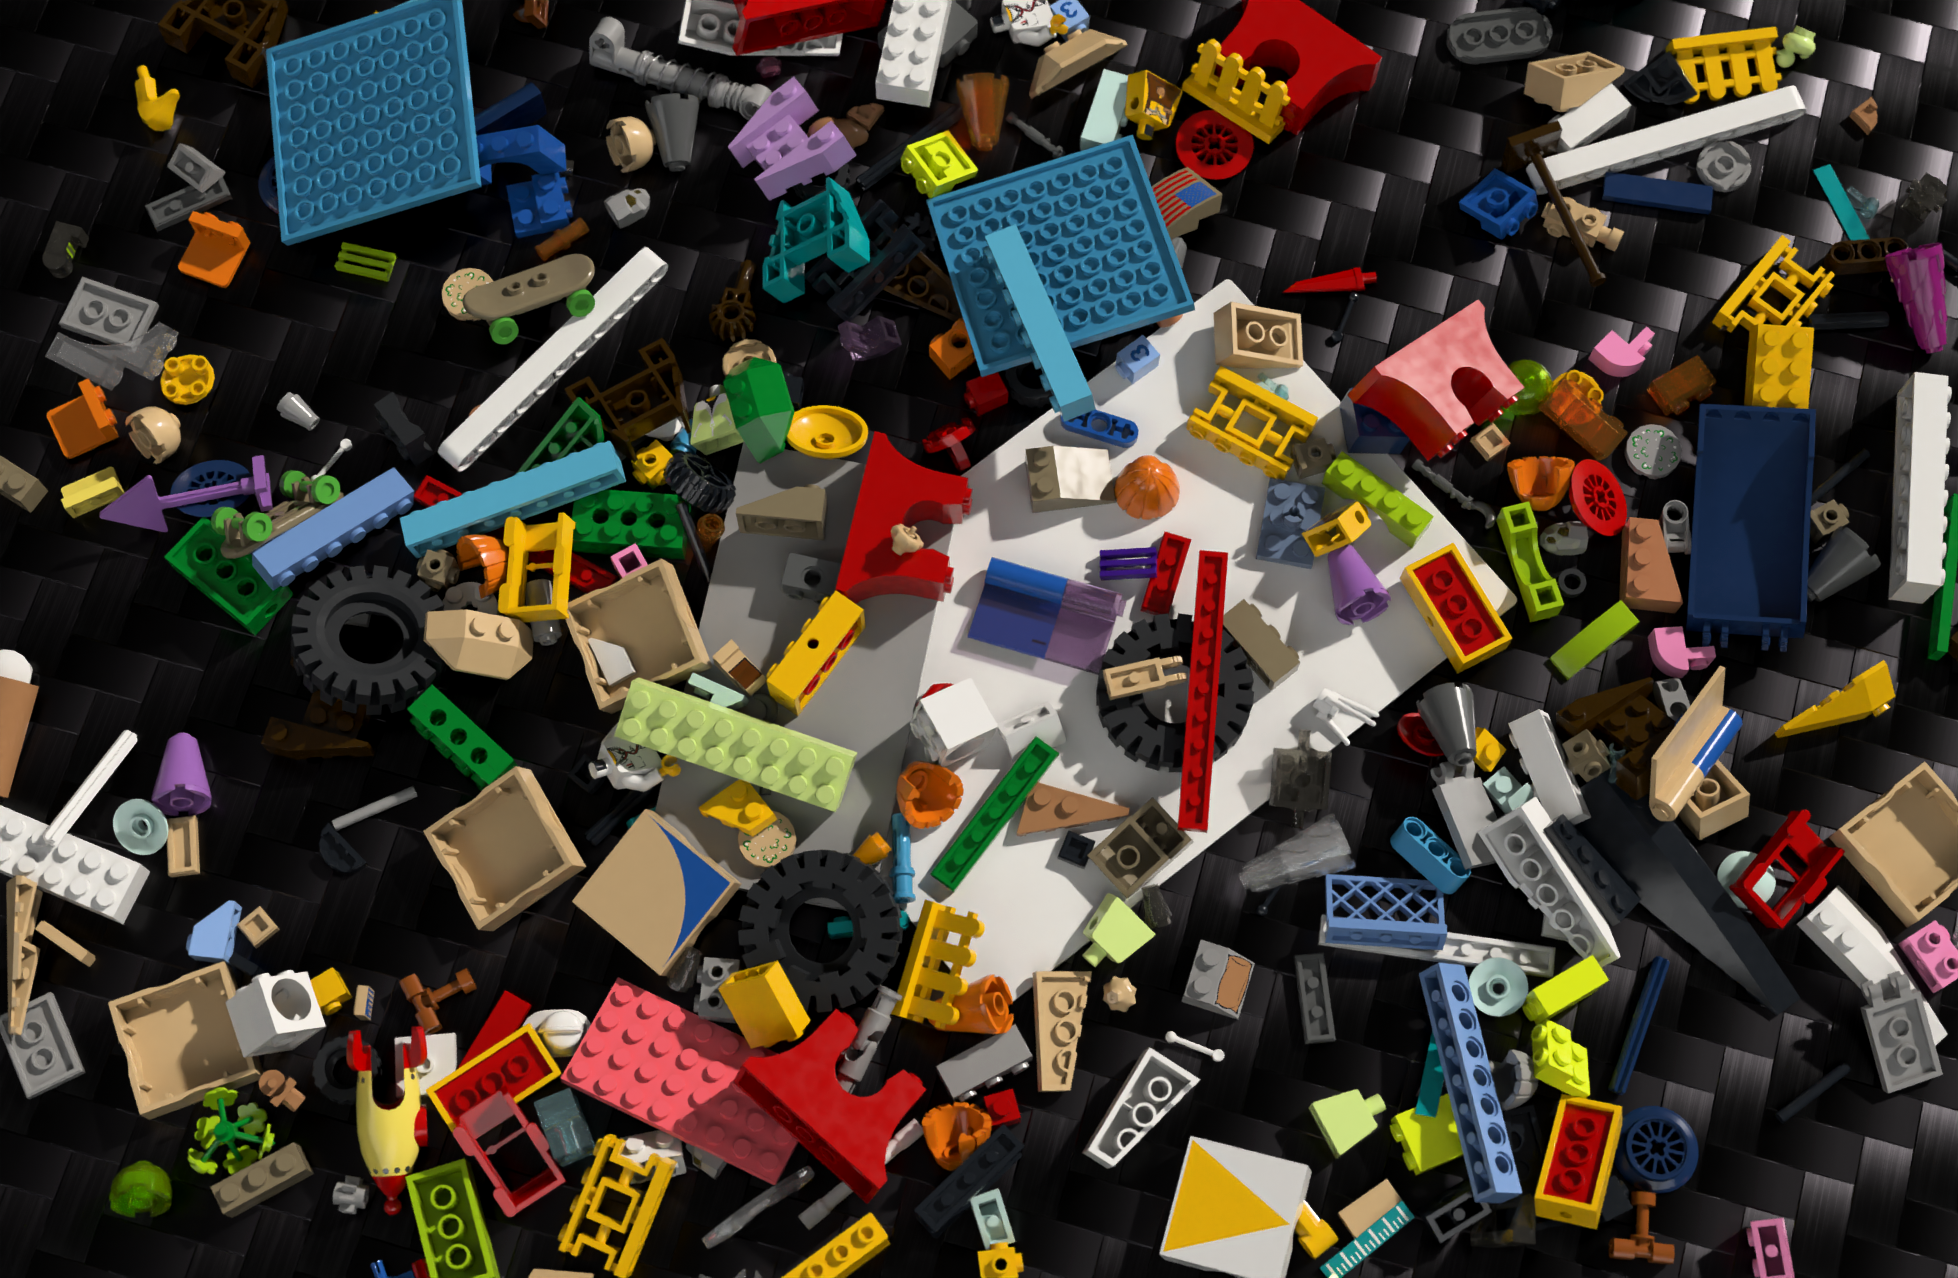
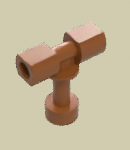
M467 968L455 973L457 977L455 981L433 992L429 987L423 988L416 974L409 975L399 981L407 1000L410 1003L413 1002L418 1012L415 1014L419 1025L423 1026L425 1035H431L442 1029L435 1010L439 1009L438 1002L461 990L468 994L477 989Z
M1639 1191L1631 1192V1205L1637 1206L1636 1234H1631L1629 1240L1610 1239L1609 1258L1632 1260L1635 1257L1647 1258L1649 1263L1673 1264L1674 1245L1654 1243V1236L1648 1235L1649 1207L1656 1206V1194Z

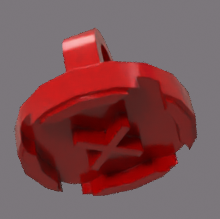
M962 418L963 424L959 425L956 422H950L931 432L927 436L928 441L926 439L922 440L926 453H933L946 448L959 472L971 467L968 456L960 442L975 431L971 418Z

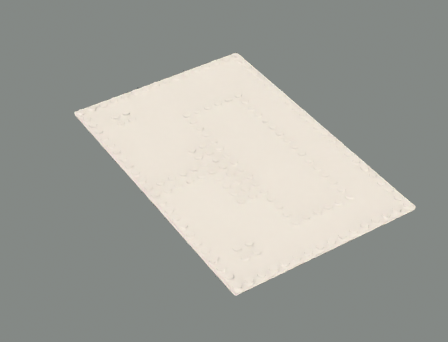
M1230 279L1224 280L1194 303V311L1184 313L1182 318L1175 324L1160 328L1146 338L1160 354L1158 367L1132 384L1128 378L1124 379L1119 375L1115 367V361L1087 382L1093 395L1095 410L1131 420L1137 425L1138 439L1132 447L1122 448L1067 431L1060 423L1061 413H1054L1052 408L961 475V477L968 478V488L973 489L971 497L973 499L970 515H964L962 524H954L947 556L950 557V567L954 568V583L951 594H945L944 602H937L916 704L933 684H956L970 677L997 724L1048 701L1058 714L1066 742L1053 747L1059 753V756L1040 779L1039 783L1130 808L1128 817H1132L1153 797L1178 824L1182 772H1169V767L1160 766L1159 771L1145 767L1146 762L1141 759L1134 762L1124 755L1125 749L1121 745L1116 748L1108 737L1109 731L1107 727L1103 728L1098 716L1099 706H1096V689L1099 670H1101L1102 660L1108 648L1112 649L1114 640L1123 631L1129 633L1133 624L1143 619L1147 623L1153 622L1155 616L1140 611L1150 578L1101 581L1099 576L1100 550L1156 547L1158 554L1164 531L1191 539L1169 612V619H1177L1178 613L1192 615V621H1194L1199 551L1227 552L1228 563L1224 614L1243 599L1249 605L1254 604L1261 612L1263 621L1277 629L1281 636L1280 640L1286 646L1294 648L1299 655L1300 661L1298 670L1272 691L1251 669L1254 680L1252 686L1254 698L1247 724L1236 744L1228 748L1227 754L1216 762L1213 759L1207 833L1185 831L1194 842L1129 898H1126L1090 858L1085 869L1057 859L1068 830L1096 841L1094 849L1128 817H1121L1118 820L1108 822L1107 820L1092 822L1089 825L1067 829L1058 828L1050 832L1029 833L1026 836L1020 837L1017 836V830L1027 798L953 893L930 874L1015 763L1011 758L1006 742L997 729L987 748L945 766V768L955 773L961 779L964 788L963 796H961L962 801L958 809H954L955 813L947 821H941V824L936 827L930 826L928 829L926 827L919 829L910 825L911 867L915 871V877L912 878L913 894L916 895V900L912 903L899 904V907L902 911H907L910 921L916 928L925 900L956 908L955 914L967 917L968 911L978 914L977 920L984 923L985 931L980 938L971 937L968 949L975 951L976 961L971 967L963 966L960 978L965 979L970 984L987 975L995 974L994 977L1000 976L1009 987L1013 1002L1033 987L1034 972L1053 971L1090 942L1083 934V931L1108 893L1118 896L1130 909L1133 908L1342 742L1328 725L1316 716L1319 710L1313 707L1316 699L1325 688L1379 713L1447 659L1446 654L1400 580V576L1406 566L1454 542L1499 617L1517 602V597L1388 454L1348 453L1339 408L1341 401L1304 360L1301 368L1223 367L1317 416L1318 420L1315 429L1306 442L1325 438L1326 444L1331 443L1333 445L1336 458L1342 451L1434 517L1427 531L1416 545L1411 548L1392 535L1381 517L1366 506L1371 526L1355 541L1347 545L1355 548L1388 591L1391 601H1387L1389 607L1382 614L1362 623L1361 619L1352 620L1354 625L1341 624L1337 620L1327 558L1330 552L1318 557L1314 555L1311 569L1256 559L1270 478L1258 467L1243 464L1237 456L1230 452L1224 453L1219 451L1213 443L1205 439L1199 440L1193 437L1189 430L1186 429L1188 419L1193 414L1195 408L1208 414L1218 398L1208 392L1209 385L1220 365L1215 364L1213 313L1230 302L1254 306ZM1228 393L1223 405L1236 411L1242 400ZM1244 411L1234 428L1257 440L1267 423ZM1216 414L1210 425L1224 432L1229 420ZM1085 416V421H1083V427L1087 426V419L1089 416ZM1077 417L1070 419L1068 421L1074 422V420L1077 419ZM1095 420L1092 422L1091 427L1097 432H1102L1107 428V424L1103 420ZM1277 420L1272 431L1285 437L1291 426ZM1112 424L1111 432H1110V434H1109V435H1112V436H1113V432H1114V430H1115V425H1114V424ZM1125 429L1124 432H1121V438L1126 439L1130 435V430ZM1293 437L1283 454L1291 458L1290 453L1293 444L1299 443L1300 445L1303 442ZM1265 440L1259 451L1273 458L1279 447ZM1047 446L1108 449L1113 487L1119 473L1127 464L1144 455H1152L1162 463H1167L1176 474L1180 486L1179 499L1176 506L1168 514L1150 520H1142L1141 517L1139 519L1126 514V510H1122L1117 502L1032 513L1025 466V450ZM1313 453L1312 455L1318 457L1319 453ZM1292 464L1284 480L1325 488L1320 520L1332 511L1356 501L1353 499L1344 500L1324 486L1322 481L1325 472L1299 479L1294 464ZM1334 527L1329 532L1327 531L1330 536H1334L1336 528ZM992 557L1068 578L1065 595L1044 659L968 638L985 586V577ZM1151 565L1126 568L1110 567L1107 568V571L1151 568ZM1179 665L1175 668L1163 669L1164 676L1186 673L1188 680L1173 686H1166V688L1144 692L1145 704L1149 711L1162 721L1168 723L1186 722L1190 668L1185 665ZM1341 709L1335 717L1328 716L1346 738L1365 724ZM1360 712L1361 714L1367 716L1370 719L1373 718V716ZM911 729L901 772L913 761L929 762L924 753L925 746L920 738L914 736ZM897 795L894 804L893 814L901 813L897 801ZM891 818L890 828H889L888 837H887V843H888V845H889V846L891 847V849H892V834H893V832H892V818ZM891 850L887 853L888 857L882 861L879 877L883 881H887L892 889V878L889 877V871L893 867V851ZM949 932L946 943L958 945L961 934ZM943 961L951 971L953 963Z

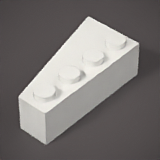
M1147 1048L1140 1055L1082 1153L1107 1169L1114 1167L1200 1079L1152 1048Z

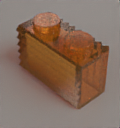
M1696 355L1653 380L1647 391L1665 416L1673 412L1677 415L1690 406L1689 403L1697 399L1700 402L1712 394L1711 389L1716 383V378L1707 369L1700 356Z

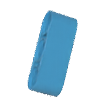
M1406 818L1390 838L1392 847L1443 893H1455L1471 874V869L1465 870L1459 854L1418 818Z

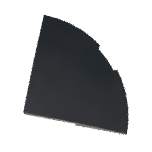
M1670 51L1623 82V85L1633 95L1649 103L1654 101L1664 103L1665 105H1672L1687 101L1698 95L1689 78Z

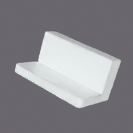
M1048 701L997 724L999 734L1006 742L1014 763L1035 736L1051 748L1066 742L1058 714Z

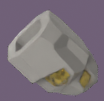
M626 189L615 196H610L604 203L619 228H623L645 216L649 210L650 196L644 189Z
M1581 521L1553 524L1545 528L1539 537V545L1545 551L1555 555L1582 554L1586 551L1588 544L1587 525H1584Z
M686 1143V1149L692 1155L693 1164L716 1179L727 1162L707 1151Z

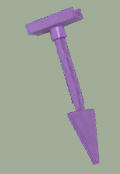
M264 456L252 457L253 477L240 479L241 481L163 497L158 496L152 476L148 475L100 511V518L167 532L168 526L163 509L238 494L249 495L254 493L261 512L273 510L269 473H266Z

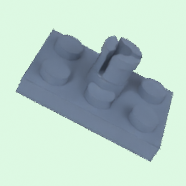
M1270 478L1256 559L1307 569L1312 568L1314 554L1302 533L1320 520L1325 493L1324 487Z

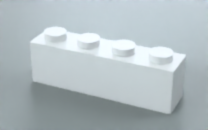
M1538 709L1508 723L1511 729V733H1509L1510 741L1516 749L1519 748L1522 756L1519 759L1520 765L1525 774L1530 775L1533 782L1530 785L1534 793L1533 795L1540 800L1551 821L1562 814L1573 825L1591 818L1576 779L1565 762L1567 758L1548 713Z

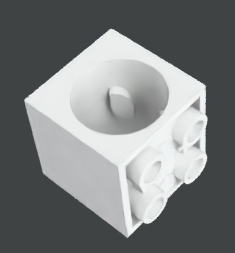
M971 677L921 699L910 723L914 736L920 738L925 746L924 753L928 761L943 767L987 748L998 728Z
M288 970L277 976H270L269 973L258 975L252 979L250 985L236 990V995L225 1002L244 1058L293 1050L326 1027L307 972L294 973L293 970Z

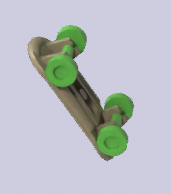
M582 254L566 255L514 275L477 286L464 295L462 303L468 314L488 322L490 325L489 333L496 343L508 344L517 337L519 331L517 324L509 316L528 312L559 301L563 297H566V306L573 316L583 317L588 315L595 307V299L586 290V286L594 276L595 266L588 256Z
M290 470L282 475L279 487L285 497L295 500L290 502L284 501L273 507V510H268L264 513L252 512L245 519L234 508H218L211 517V525L216 533L226 536L220 548L222 555L228 559L243 557L340 500L344 495L340 492V485L337 479L332 476L321 475L311 482L309 477L305 476L302 472Z

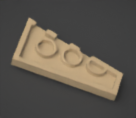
M1036 971L1033 973L1038 1092H1067L1071 1089L1077 1056L1076 1046L1078 1037L1081 1035L1082 1025L1080 1024L1083 1009L1086 1007V992L1088 982L1091 980L1092 971Z

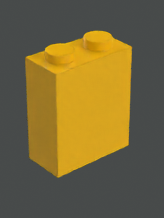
M778 960L731 973L718 988L751 1049L759 1046L771 1047L782 1040L794 1041L802 1036L803 1029L811 1021Z

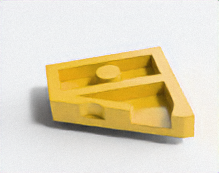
M740 779L698 807L704 817L708 818L711 816L716 818L722 824L731 828H739L741 832L751 836H755L777 820L775 814L749 782Z

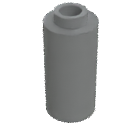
M539 579L526 583V605L552 604L553 590L551 581ZM559 619L530 622L533 639L535 642H540L541 645L554 644L562 636Z

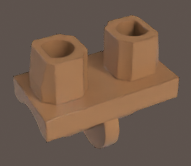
M268 1070L259 1079L260 1090L263 1094L272 1096L269 1100L276 1107L283 1103L295 1112L306 1098L305 1095L294 1088L297 1082L293 1078L288 1076L285 1080L284 1075L277 1070Z

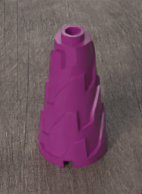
M1942 243L1920 245L1919 248H1907L1886 255L1885 262L1891 278H1893L1899 301L1903 303L1909 326L1913 328L1918 346L1921 349H1925L1926 353L1943 350L1942 345L1946 344L1947 312L1944 296L1946 294Z

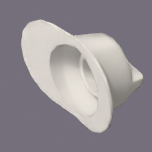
M560 1009L535 1012L527 1018L522 1027L531 1023L552 1057H570L575 1054L591 1023L579 1011Z

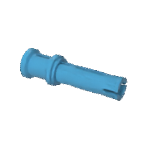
M896 813L891 816L893 867L889 871V877L892 878V890L894 892L892 896L895 903L905 904L916 900V895L913 894L912 878L915 877V871L911 867L910 824L905 820L902 813Z

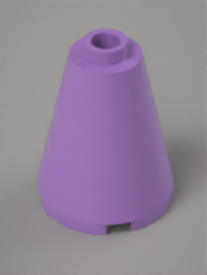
M1345 545L1328 554L1335 615L1341 624L1354 625L1352 620L1361 619L1362 623L1378 617L1389 607L1387 601H1391V597L1388 591L1353 546Z
M188 733L175 734L169 738L151 797L153 804L163 814L179 816V811H188V816L205 812L211 806L212 795L197 739Z

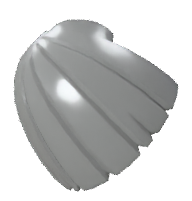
M1509 1050L1502 1063L1488 1060L1501 1111L1516 1108L1532 1097L1538 1087L1539 1079L1534 1077V1066L1531 1056L1517 1050Z

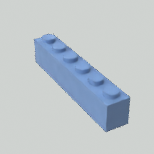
M393 467L253 551L252 566L272 590L280 586L285 587L304 571L310 572L315 569L322 560L338 555L345 546L352 542H359L365 537L366 533L375 528L380 529L388 523L389 519L398 514L402 515L408 512L412 505H414V490Z

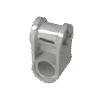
M1679 500L1669 501L1665 504L1659 516V524L1668 553L1684 552L1685 555H1690L1692 539L1689 530L1688 508ZM1667 513H1677L1680 516V520L1674 521L1669 519Z

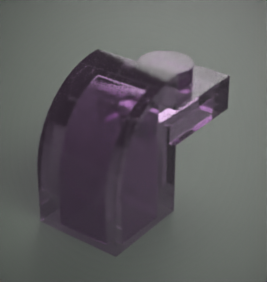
M877 316L862 326L848 321L838 325L841 335L840 342L845 350L850 351L854 361H866L880 357L902 345L894 321L881 316Z

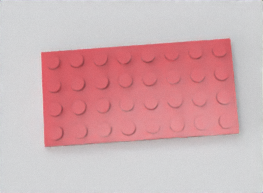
M619 977L561 1076L562 1083L692 1146L707 1151L723 1159L725 1162L775 1186L798 1144V1141L733 1083L742 1064L750 1056L768 1057L778 1055V1053L763 1046L751 1049L744 1037L709 1020L699 1019L698 1015Z

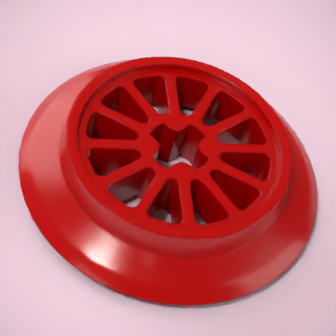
M1215 110L1201 111L1189 117L1180 127L1176 137V150L1182 164L1206 179H1226L1238 174L1247 166L1253 154L1254 144L1251 133ZM1207 129H1211L1212 134H1209ZM1216 129L1222 130L1220 134H1216ZM1225 133H1228L1229 136L1224 138ZM1210 144H1219V149H1209ZM1206 156L1203 161L1199 160L1200 158ZM1209 159L1213 160V165L1207 164ZM1217 159H1219L1222 165H1217Z
M1591 459L1582 460L1575 466L1569 485V498L1572 508L1579 520L1584 525H1587L1588 528L1605 536L1617 535L1624 528L1627 518V506L1621 486L1615 476L1603 464Z

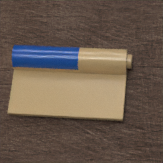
M1719 666L1685 714H1682L1676 721L1674 729L1652 757L1649 807L1653 816L1660 821L1675 820L1743 725L1742 719L1736 712L1722 706L1725 667Z

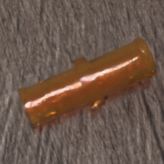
M579 217L562 230H555L553 232L554 235L540 245L535 246V250L539 257L546 261L560 250L570 248V244L585 233H588L589 229L586 223Z

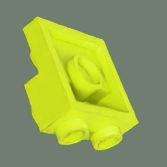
M949 130L906 146L901 157L903 171L907 174H912L916 180L918 191L921 194L926 193L930 199L951 192L955 184L975 177L978 172L976 166Z
M1545 1019L1541 1024L1534 1027L1531 1034L1534 1077L1571 1096L1586 1099L1590 1095L1587 1049L1571 1041L1570 1030Z

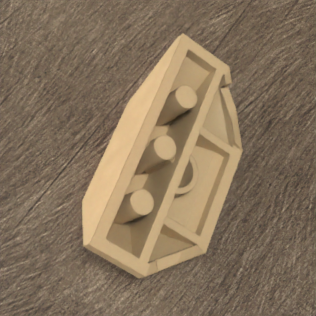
M1078 29L1066 36L1068 41L1064 44L1059 45L1057 41L1044 48L1045 54L1038 59L1029 92L1031 99L1126 47V41L1092 29L1084 33Z
M467 609L431 611L425 614L424 642L429 647L432 646L438 656L454 671L508 680L532 660V630L519 619Z

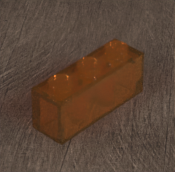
M1564 378L1554 385L1538 404L1537 408L1598 461L1606 459L1628 432L1623 429L1624 425L1619 419L1614 416L1609 417L1602 411L1603 407L1597 400L1587 398L1581 392L1582 388L1576 382Z

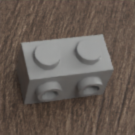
M704 957L703 966L699 965L697 971V983H701L700 995L696 994L694 1000V1012L698 1013L699 1019L736 1024V1020L718 988L731 973L741 971L742 965L740 960Z

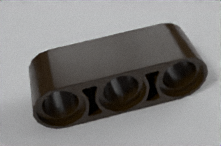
M1897 237L1839 241L1832 245L1824 257L1823 267L1828 273L1831 271L1835 275L1886 272L1889 270L1885 262V256L1889 252L1893 253L1909 247L1903 239ZM1862 254L1867 255L1869 259L1863 257ZM1835 256L1840 257L1843 261L1838 260Z

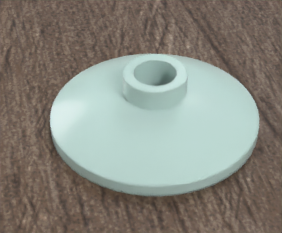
M132 799L123 803L114 814V833L121 845L130 852L139 855H149L157 852L166 843L169 831L168 823L162 811L153 803L143 799Z
M1740 851L1729 855L1722 861L1717 871V879L1735 904L1745 909L1748 908L1728 887L1736 882L1758 855L1749 851ZM1771 866L1767 868L1766 873L1752 888L1765 903L1772 896L1776 884L1775 874Z
M1496 957L1481 962L1475 967L1469 978L1474 1005L1480 1011L1490 1016L1503 1017L1513 1014L1521 1008L1528 995V981L1524 971L1515 962L1506 958ZM1496 984L1504 986V991L1501 994L1493 991V987Z

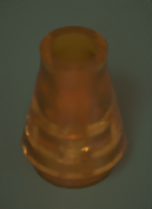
M712 513L704 515L697 523V532L705 552H709L712 549V546L725 531L722 518Z

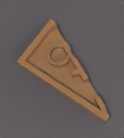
M1038 782L1027 797L1017 836L1022 837L1029 833L1041 831L1050 832L1058 828L1067 829L1085 826L1092 822L1107 820V822L1118 820L1121 817H1128L1130 808Z

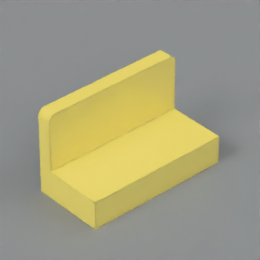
M109 467L62 487L61 492L64 498L61 501L71 517L76 518L115 501L124 494V490L115 469Z

